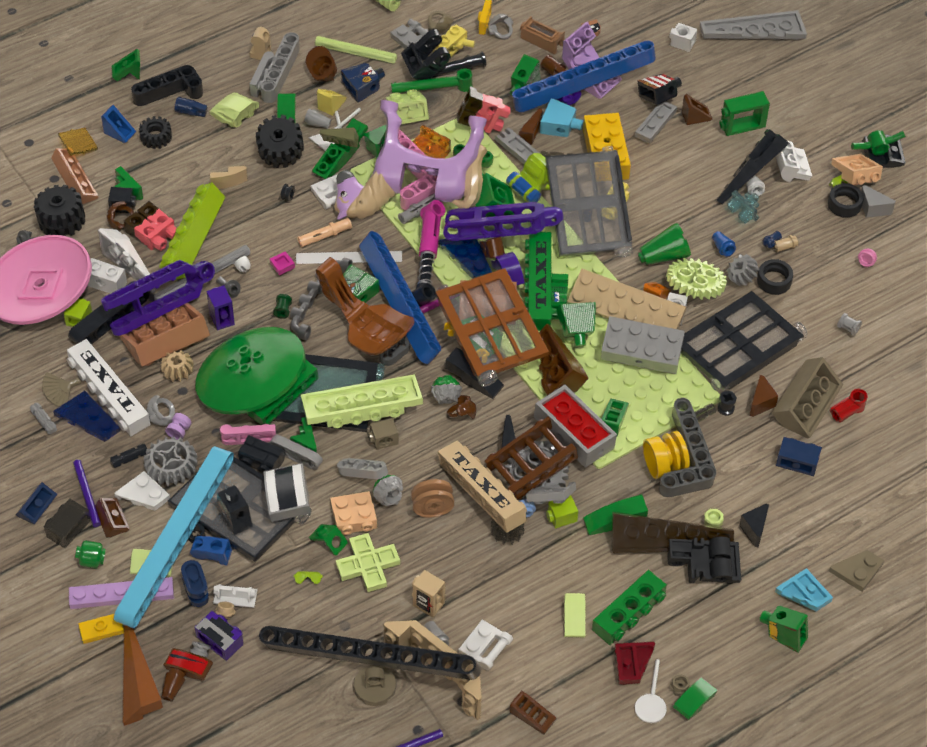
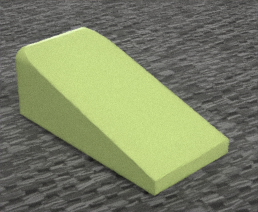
M566 593L564 596V637H585V594Z

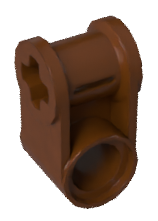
M501 237L480 241V250L483 257L491 259L505 254Z

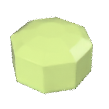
M709 509L705 512V525L715 527L723 525L724 519L721 511Z

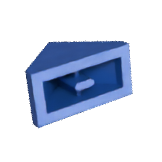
M111 105L101 116L104 134L126 143L136 132L114 105Z

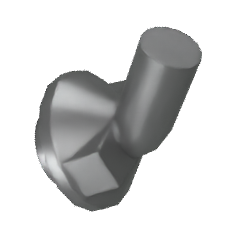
M221 276L216 280L219 285L225 286L230 298H235L239 295L241 286L238 281L229 280L227 282Z

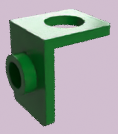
M321 524L309 536L310 540L324 541L333 555H338L348 544L347 539L336 525ZM335 536L340 538V545L337 548L332 545V540Z

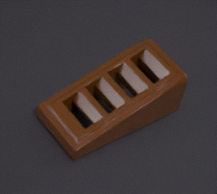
M540 108L519 131V136L530 145H533L541 125L543 110Z
M522 690L510 704L509 713L544 735L556 721L557 717ZM530 707L532 710L527 714L526 711ZM536 713H539V715L537 716V718H536V719H533V716H534ZM543 717L547 718L543 725H541L540 721Z

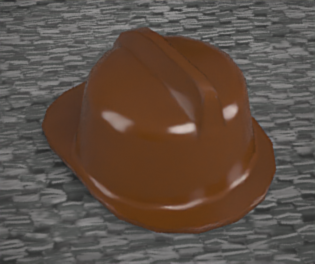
M323 46L312 48L308 52L305 62L312 77L315 80L334 81L337 65L331 53Z

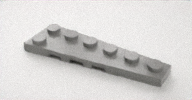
M798 10L700 21L699 26L703 38L798 40L806 39L807 36Z

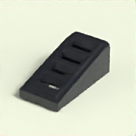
M510 414L506 415L504 421L501 449L516 439Z

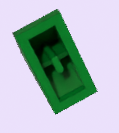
M387 125L364 134L366 149L376 158L384 145Z

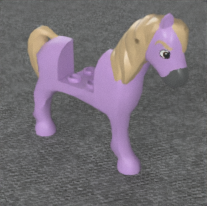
M381 100L380 109L385 114L387 120L384 145L375 162L373 174L365 186L358 183L354 174L349 170H343L337 175L338 194L334 206L335 210L339 213L337 220L344 217L364 219L367 216L374 215L376 211L388 203L390 198L395 196V193L400 194L406 166L412 172L421 173V170H425L429 175L437 176L436 200L452 202L458 208L468 209L474 207L480 199L482 190L481 164L487 149L480 143L484 138V127L487 119L469 116L468 123L471 127V134L462 151L451 158H432L400 144L398 132L402 119L397 114L398 103Z

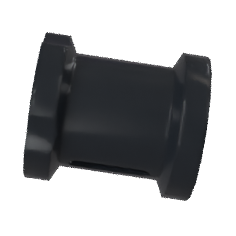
M723 391L719 396L720 402L717 409L720 414L729 416L734 413V404L737 397L732 391Z

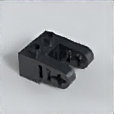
M437 29L428 31L416 43L412 42L401 52L411 76L417 80L431 79L451 59V55L446 47L436 49L429 56L442 42V36Z

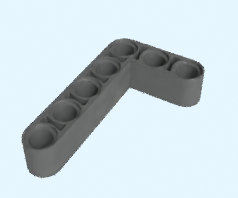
M678 398L673 406L672 418L677 431L680 432L686 443L690 468L668 472L661 477L659 492L664 497H674L709 489L713 486L716 476V468L692 404L687 398Z

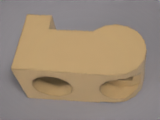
M263 27L256 28L251 38L253 47L250 51V58L261 60L265 52L271 51L270 34L267 29Z

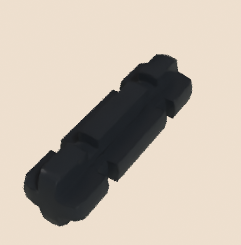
M142 443L136 449L133 447L119 453L120 456H112L110 462L114 468L119 467L121 463L125 464L139 458V455H146L147 447Z

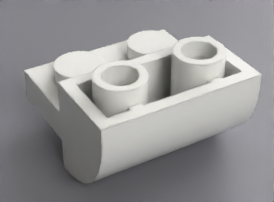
M788 141L790 144L776 155L782 178L787 182H791L793 178L809 181L812 173L804 149L794 148L793 142Z

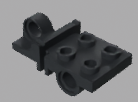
M715 537L709 541L701 538L698 543L697 538L693 540L669 539L668 565L683 566L688 564L689 583H695L698 578H700L701 582H741L739 542H730V539L727 537Z

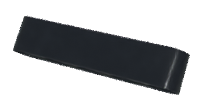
M149 291L139 297L141 305L148 300L150 296ZM132 302L125 305L121 304L115 308L108 309V311H105L103 305H100L74 325L69 331L68 337L76 344L85 339L90 344H93L111 330L110 324L113 321L135 311Z

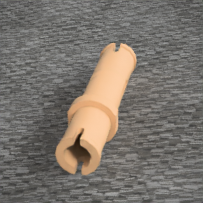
M347 217L335 223L330 222L328 226L299 236L297 239L302 248L332 235L335 237L338 233L351 229L352 224Z

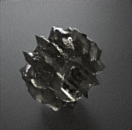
M495 520L491 522L492 536H495L496 542L502 540L503 545L506 542H510L512 545L514 540L520 541L521 536L525 532L524 523L506 533Z

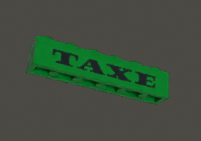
M552 232L529 234V239H525V250H529V253H525V264H528V267H525V279H528V282H525V293H528V297H525L524 305L528 308V312L538 331H541L546 324L551 326Z

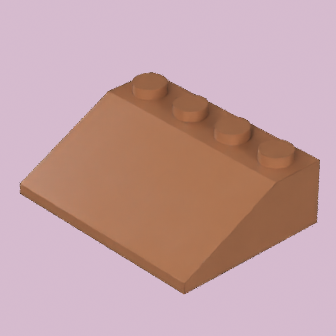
M186 303L119 337L138 364L149 366L154 361L166 357V353L171 354L173 350H184L192 343L203 341L205 337L210 336L204 316L189 303Z

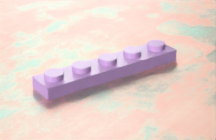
M172 577L164 579L152 601L174 599ZM133 581L69 587L70 609L118 605Z

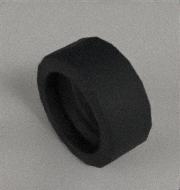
M848 183L838 184L830 191L828 208L832 213L843 218L856 216L862 208L863 193L855 185ZM848 196L854 199L856 203L853 205H843L835 198Z
M779 259L767 260L760 265L757 284L766 293L772 295L783 294L792 285L793 270L785 261ZM768 272H778L784 275L786 280L773 282L764 275Z

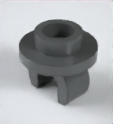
M26 230L19 231L16 238L18 245L32 239V232Z

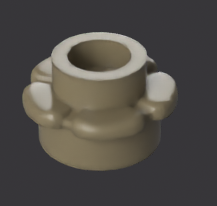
M681 674L676 675L672 682H670L671 690L675 691L678 695H683L691 685H689L688 677Z

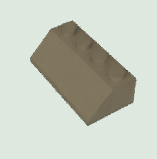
M823 357L808 359L804 362L772 413L782 427L805 438H810L839 393L843 383Z

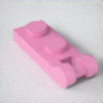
M225 424L220 428L221 441L224 445L244 444V441L250 435L268 443L276 435L275 424L245 425L242 427H231Z

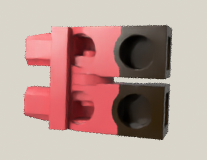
M470 87L457 112V123L470 127L468 123L469 116H478L487 119L484 127L485 132L491 133L492 130L501 132L504 121L498 119V117L508 118L510 107L502 104V99L477 92V89Z
M150 201L124 220L125 232L130 236L133 234L143 244L147 245L150 250L156 248L162 251L167 246L165 239L169 237L172 240L177 229L174 226V220L171 217L169 218Z

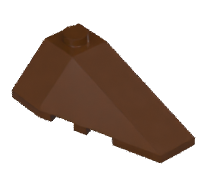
M546 324L539 332L549 351L548 356L540 358L539 370L543 374L541 385L547 396L563 385H566L573 393L577 392L589 377L552 327Z

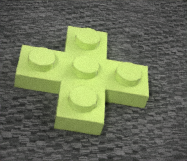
M369 533L349 538L354 555L336 560L341 580L344 581L362 576L367 592L387 587L383 569L400 565V558L395 545L391 544L374 549Z

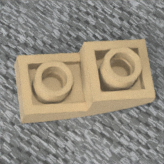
M230 166L228 167V172H211L210 181L218 189L242 184L248 181L247 167Z

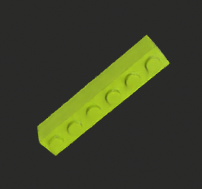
M213 183L202 184L196 189V194L190 201L188 210L183 215V219L177 227L173 239L169 242L166 253L162 256L160 268L166 267L178 260L193 264L225 199V196ZM185 274L176 277V280L186 278Z

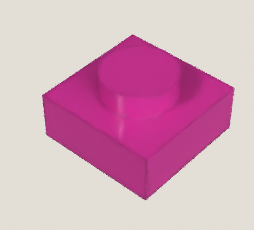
M286 251L270 258V264L278 275L295 268V263Z

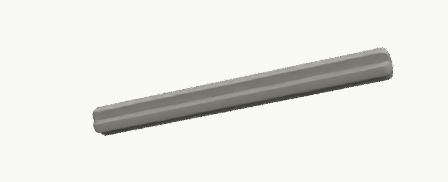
M243 245L212 262L215 273L235 263L239 258L250 255L249 247ZM186 278L155 293L154 299L157 300L185 286Z

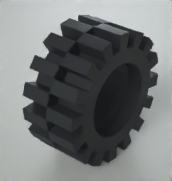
M152 116L153 119L148 117L146 118L147 121L143 120L142 124L139 125L141 142L144 146L147 145V148L152 146V149H156L157 146L161 149V145L167 146V143H170V139H172L169 121L165 118L162 120L160 116H158V119L155 116ZM153 131L161 132L159 134H150Z

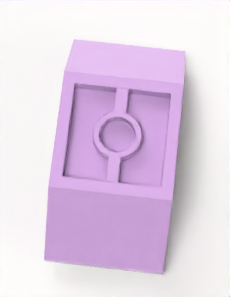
M588 22L581 25L563 41L562 59L568 69L599 58L590 43L596 35ZM619 75L584 90L601 99L622 78Z

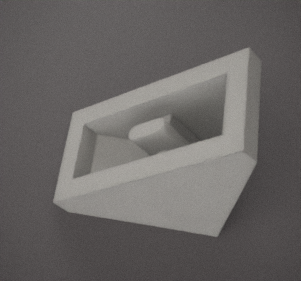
M866 185L862 187L864 197L862 207L866 218L886 216L893 213L895 200Z

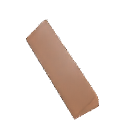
M56 148L52 155V160L69 188H75L76 192H79L82 204L98 199L99 196L72 149Z

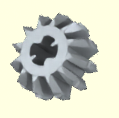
M739 254L738 258L733 257L734 261L728 263L729 268L727 272L729 279L739 286H747L748 282L753 283L752 279L758 277L756 274L759 271L757 261L747 254L744 256Z

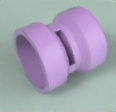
M175 413L172 423L168 424L165 432L171 438L174 436L176 440L180 437L183 439L185 430L189 429L192 422L186 415Z

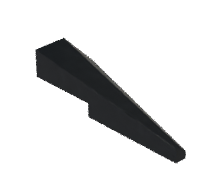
M766 129L763 138L755 144V148L747 155L734 173L732 181L724 187V191L716 198V201L720 204L725 203L790 143L780 134H775L772 130Z

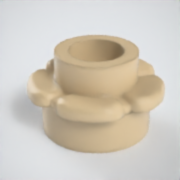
M225 601L219 602L215 609L217 615L221 614L226 619H230L236 613L234 604Z

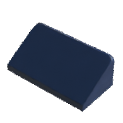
M41 482L15 515L29 523L35 524L57 496V493Z

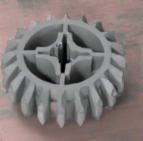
M165 436L164 441L157 439V444L151 443V449H147L146 455H144V468L147 475L152 480L158 481L160 485L166 482L167 486L170 483H174L177 486L179 481L184 483L185 478L190 479L191 473H195V467L198 464L197 453L193 445H190L188 440L183 442L181 437L178 440L174 436L171 439H167ZM179 454L183 455L186 458V460L182 459V457L179 456ZM156 462H157V463H160V466H163V467H162V468L158 467V466L156 465Z

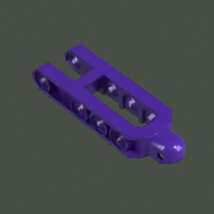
M538 202L470 207L468 209L458 208L447 212L443 234L450 241L537 234L546 226L559 224L564 217L561 208L544 207V204ZM529 209L532 213L522 214V211ZM512 211L514 215L504 216V212ZM488 212H492V213H494L496 216H495V217H486L485 215H486ZM456 215L459 217V220L450 221L449 218ZM531 222V226L524 228L521 226V223ZM512 224L513 227L509 230H506L503 228L502 225ZM490 225L495 227L492 231H487L484 226ZM448 228H455L458 232L450 234Z
M178 260L103 297L101 303L105 311L132 302L135 310L110 324L113 335L120 336L198 298L203 284L214 277V265L208 261H201L191 265ZM185 274L187 280L185 286L143 307L141 306L139 297L143 296L144 293L154 288L158 289L160 285L170 280L174 281L176 277Z

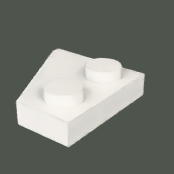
M145 471L114 493L115 498L121 500V498L130 500L134 505L145 506L147 509L154 511L170 499V495L158 483L152 480Z

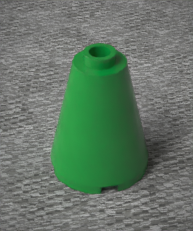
M678 223L672 224L640 247V252L637 254L641 263L644 262L646 265L688 258L691 255L687 239H684L682 235L684 233Z

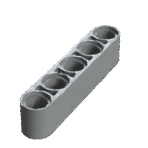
M294 32L284 35L261 83V97L266 103H273L277 100L278 94L300 51L299 36Z

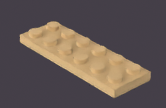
M581 269L567 301L568 304L596 302L595 314L607 319L611 316L672 329H678L686 311V307L585 269Z

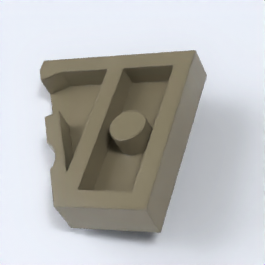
M865 550L831 565L829 572L863 592L884 564V560Z

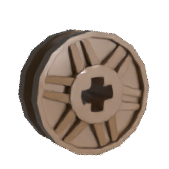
M432 479L420 482L411 490L413 511L419 516L428 518L439 517L450 512L455 505L451 484L444 480Z

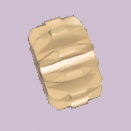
M173 350L172 354L166 353V357L162 358L161 371L166 379L170 378L172 382L176 379L180 382L182 378L188 379L189 374L193 372L194 364L189 353L184 354L182 350L176 353Z

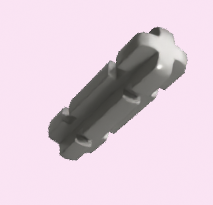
M39 403L30 406L32 414L36 416L35 418L48 434L51 435L57 431L55 423L51 421V418Z

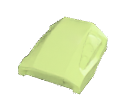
M234 92L217 103L211 109L210 115L220 122L228 123L230 127L236 128L242 124V119L254 115L255 109L259 108V102Z

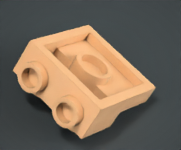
M862 154L832 158L831 165L842 172L841 178L847 181L848 184L856 186L881 180L883 166Z
M370 491L330 498L335 525L342 534L349 535L354 532H367L377 529V518Z

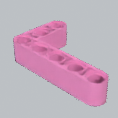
M399 129L398 139L400 144L410 150L425 155ZM421 170V173L410 171L418 180L401 189V208L407 210L413 203L417 204L434 194L437 176L429 175L425 170Z

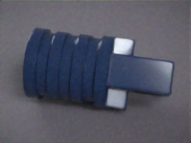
M178 96L174 111L190 116L205 117L207 105Z

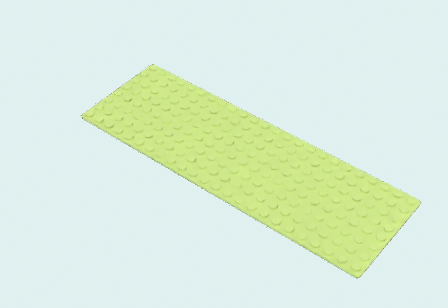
M456 118L411 141L428 157L451 158L454 157L453 148L455 145L463 144L466 146L471 134V127L457 123ZM484 132V138L480 144L493 154L494 159L491 167H481L482 173H488L507 184L506 179L512 172L520 174V171ZM376 157L350 170L362 186L366 185L373 174L377 160ZM405 168L402 188L418 180L407 168ZM511 188L515 203H527L519 193ZM395 193V196L390 198L388 203L380 210L419 255L423 220L420 216L402 224L398 214L405 210L400 206V194ZM541 195L538 203L544 204V207H552ZM441 202L445 207V215L441 217L437 258L432 263L434 267L432 272L447 288L459 284L460 280H471L498 271L492 267L491 263L496 258L489 259L483 257L480 250V241L491 238L450 241L444 237L443 230L446 224V214L449 210L458 209V207L452 202ZM529 209L522 211V214L532 213ZM453 215L449 220H459V217ZM564 221L567 246L583 245V241ZM531 222L521 223V226L529 228ZM512 224L502 225L503 228L506 230H509L513 227ZM493 225L484 226L487 231H492L495 228ZM546 226L541 231L552 232L551 276L552 273L569 274L567 301L581 269L619 282L595 254L559 257L555 226ZM448 228L450 234L458 232L455 228ZM529 234L501 237L505 254L513 252L516 255L522 269L524 282H528V279H525V267H528V264H525V253H529V250H525V239H529ZM524 283L517 285V291L523 303H525V297H528V293H525ZM460 297L455 300L460 304ZM595 314V331L590 336H585L586 346L575 347L574 337H564L559 319L551 320L552 329L578 360L589 377L584 385L574 393L600 418H602L610 398L629 403L620 432L616 438L615 448L593 462L597 469H601L641 447L645 439L655 436L659 437L675 428L672 410L678 398H687L692 404L695 415L720 402V394L682 353L676 374L601 360V351L609 319ZM521 319L516 320V325H507L520 352L535 348ZM502 326L496 327L503 334L500 348L501 355L504 358L515 355L516 353ZM540 359L514 367L513 369L539 400L547 396L541 385L543 374L539 370Z

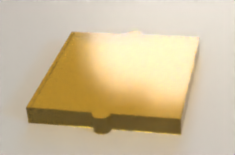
M86 128L70 129V131L58 133L70 156L98 150L97 145Z

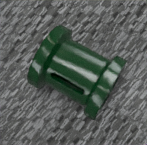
M279 294L276 296L277 304L273 309V315L277 318L285 319L289 317V306L292 304V298L287 294Z

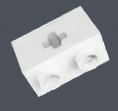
M91 258L92 272L87 286L110 294L126 286L127 279L124 268Z

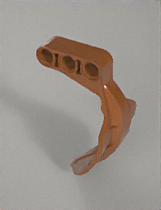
M332 257L325 260L315 270L323 294L329 301L341 308L348 321V341L358 350L369 355H379L400 341L415 323L413 317L404 315L386 304L369 306L355 298L343 276L340 265Z

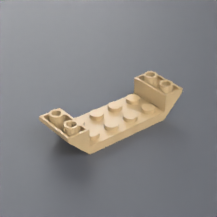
M416 620L392 621L383 624L384 643L458 654ZM433 658L427 659V662L431 664ZM453 661L447 662L445 668H450L453 665ZM469 664L466 667L465 671H471L473 669V665ZM445 676L448 680L456 682L462 690L463 711L468 716H473L479 720L481 718L482 698L480 676L474 680Z

